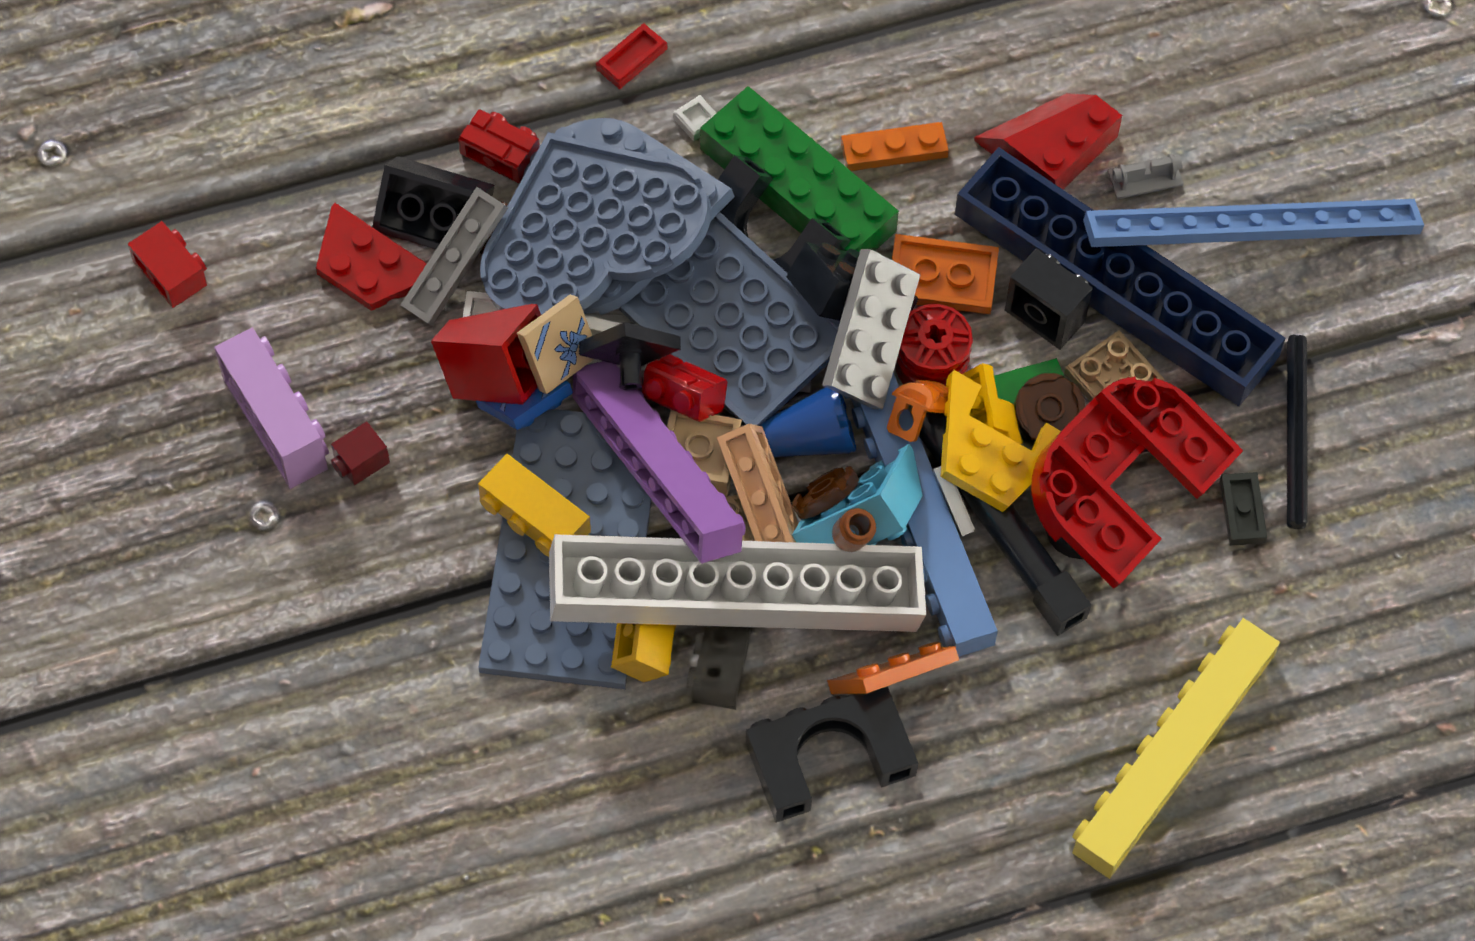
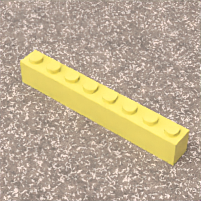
M1242 618L1236 628L1231 625L1227 627L1218 641L1221 648L1215 655L1211 652L1206 655L1198 668V671L1201 672L1200 676L1195 682L1189 679L1177 696L1181 700L1174 710L1168 707L1156 724L1160 727L1154 737L1147 735L1136 750V754L1139 755L1133 765L1126 763L1115 778V782L1118 783L1112 793L1105 791L1093 808L1097 811L1090 822L1084 819L1075 830L1072 838L1076 842L1072 853L1110 879L1275 657L1280 642L1245 618Z

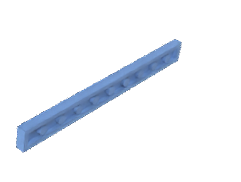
M1415 199L1086 211L1083 219L1091 247L1420 234L1424 227Z

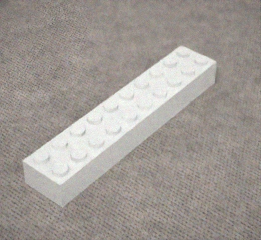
M554 534L549 551L550 621L917 632L926 616L922 547L865 545L858 551L846 552L836 544L742 541L741 552L700 563L683 539Z

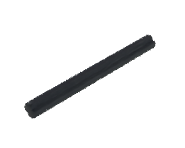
M1293 334L1289 336L1287 341V526L1290 529L1301 530L1306 527L1308 522L1307 338L1304 335Z

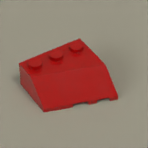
M1066 93L974 137V141L990 154H993L1000 147L1064 190L1118 137L1122 114L1097 95Z

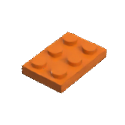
M895 234L892 260L920 274L915 295L919 298L916 305L941 304L952 307L955 310L991 315L999 247Z

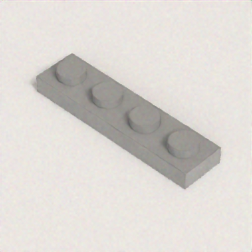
M476 187L406 295L401 306L428 324L433 325L508 207Z

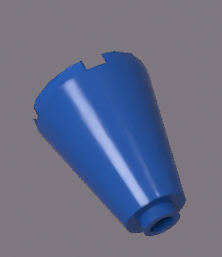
M825 387L766 420L761 426L773 456L834 455L855 452L857 450L851 421L847 416V407L843 395Z

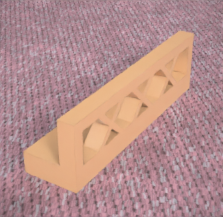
M747 424L717 437L755 541L796 542L792 533L799 523L763 427Z

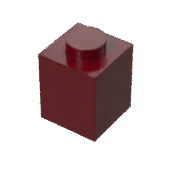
M367 421L331 444L334 456L331 459V463L341 478L347 476L354 486L390 463L387 446Z

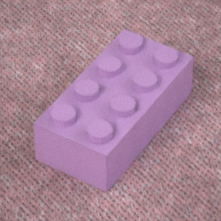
M252 327L215 346L223 381L288 487L292 489L328 470L325 456L329 454V450L323 440L326 438L325 433L318 420L314 419L311 421L306 411L309 409L302 394L299 391L293 393L289 385L291 383L290 376L283 364L276 366L272 358L275 354L265 336L259 338Z

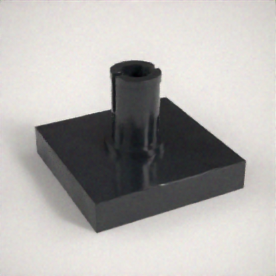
M627 322L579 341L580 356L620 365L619 388L623 390H637L643 386L641 366L681 350L680 336Z

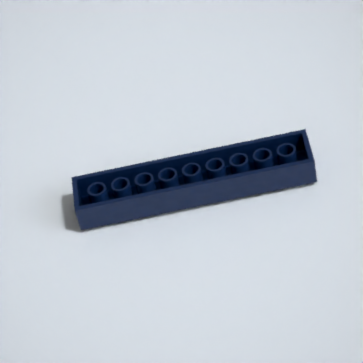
M998 147L957 193L954 215L1022 261H1025L1036 248L1044 254L1054 256L1061 266L1072 274L1081 275L1087 280L1089 286L1093 288L1089 303L1090 307L1239 407L1279 359L1286 338L1147 245L1091 247L1083 219L1086 211L1094 210Z

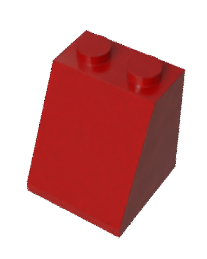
M528 304L452 319L443 326L431 340L453 399L521 405L526 402L538 386L517 332L541 316L537 304Z

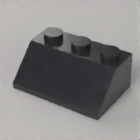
M397 156L384 166L372 227L382 234L437 249L476 187L493 196L495 185Z

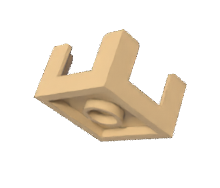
M671 410L667 428L675 433L677 441L685 451L691 453L694 462L701 471L708 474L711 483L717 491L727 497L731 486V475L717 437L742 427V420L720 415H710L709 418L698 422Z

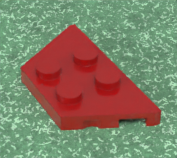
M334 203L331 206L316 264L317 275L371 311L386 305L392 299L405 297L427 263L337 203Z

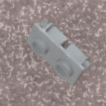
M1173 154L1129 165L1120 164L1118 167L1107 170L1117 200L1183 186L1179 172L1182 169V160L1180 156L1174 157Z

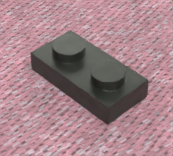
M1258 473L1222 474L1220 486L1229 546L1266 543L1267 531Z

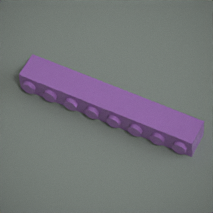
M601 361L586 365L573 375L572 398L700 563L741 552L742 536L745 535L746 531L743 518L730 507L724 494L717 491L711 483L708 474L701 471L694 462L691 453L685 451L677 441L675 433L665 426L661 421L659 413L653 410L645 401L643 393L640 390H623L619 388L620 368L617 364Z

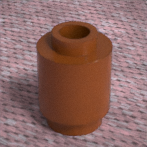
M855 508L847 511L833 526L832 537L835 544L846 552H855L862 549L875 535V520L869 512L863 509Z

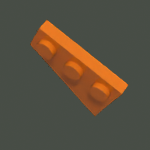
M933 642L918 647L919 653L912 655L901 653L887 658L888 662L879 665L876 663L856 669V672L827 680L830 693L867 694L959 661L956 646L941 647L940 642Z

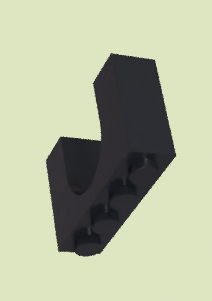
M734 155L718 180L730 187L735 197L720 212L748 237L747 223L750 212L773 180V177L750 158ZM812 218L790 250L773 261L788 273L805 242L818 245L825 242L839 250H845L851 240L826 220Z
M888 686L867 694H853L844 698L833 696L825 699L819 706L810 709L805 707L796 708L789 711L783 718L774 721L762 719L752 724L749 729H746L745 743L776 823L811 811L812 796L797 756L802 746L810 738L820 733L835 731L848 734L857 739L868 753L881 788L916 776L918 761Z

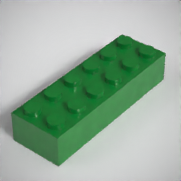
M749 86L700 127V150L724 170L734 155L750 158L773 177V180L759 199L800 234L812 218L824 219L851 240L844 251L854 249L860 252L861 249L876 251L897 232L898 209Z

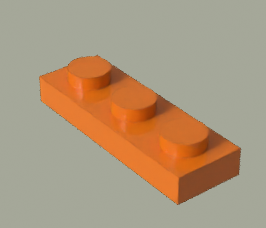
M942 122L841 135L845 165L850 171L948 158L949 150Z

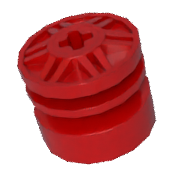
M941 304L923 305L910 312L895 364L896 374L903 385L915 383L916 380H930L946 386L948 375L953 370L961 374L968 371L973 338L972 329L965 316L954 308Z

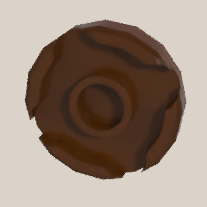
M1042 373L1029 379L1018 391L1014 402L1017 424L1020 430L1033 441H1036L1040 429L1046 423L1062 431L1085 407V399L1079 387L1068 379L1063 378L1064 376Z
M847 466L845 470L843 467L834 468L809 483V486L806 487L809 492L804 497L801 494H797L792 502V507L800 519L817 516L847 497L856 488L860 481L852 466Z

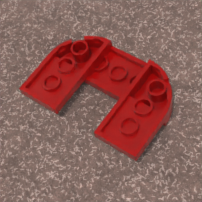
M1136 376L1127 377L1115 381L1104 388L1044 448L1036 461L1032 474L1031 490L1033 503L1045 530L1055 542L1062 537L1113 589L1123 582L1162 539L1110 487L1145 448L1196 499L1202 496L1243 452L1186 393L1174 385L1156 378L1152 381L1136 380Z

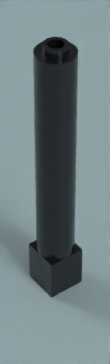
M927 411L919 437L941 466L943 435L946 432L947 416L944 413ZM957 486L962 497L1034 595V605L1055 634L1059 636L1087 619L1092 604L1068 571L1062 572L1014 505L1011 504L1004 512H1001Z

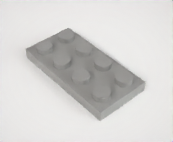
M871 249L860 250L822 386L872 409L883 410L919 282V273Z

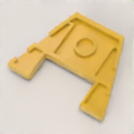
M953 370L946 380V387L949 389L948 401L945 403L944 415L947 416L946 432L943 435L940 477L1004 512L1031 485L1034 466L1039 455L1061 431L1046 423L1040 429L1032 450H1029L969 415L982 385Z

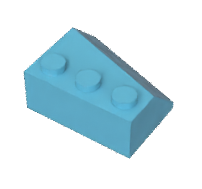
M908 444L899 449V455L896 460L887 466L884 465L882 460L870 466V470L859 478L860 481L856 488L838 504L817 516L801 519L792 533L794 540L797 543L835 544L832 537L834 524L847 511L855 508L869 512L876 523L875 535L866 545H876L877 542L885 538L891 541L900 537L907 530L906 525L923 496L914 451L911 445Z

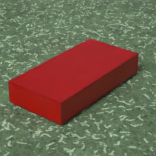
M643 23L596 62V70L620 90L668 49V43Z

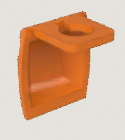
M916 380L915 383L899 386L892 392L896 399L887 424L888 432L909 442H916L926 412H945L949 388L939 382L930 380ZM911 405L913 406L911 413L914 422L912 427L905 431L899 424V416Z

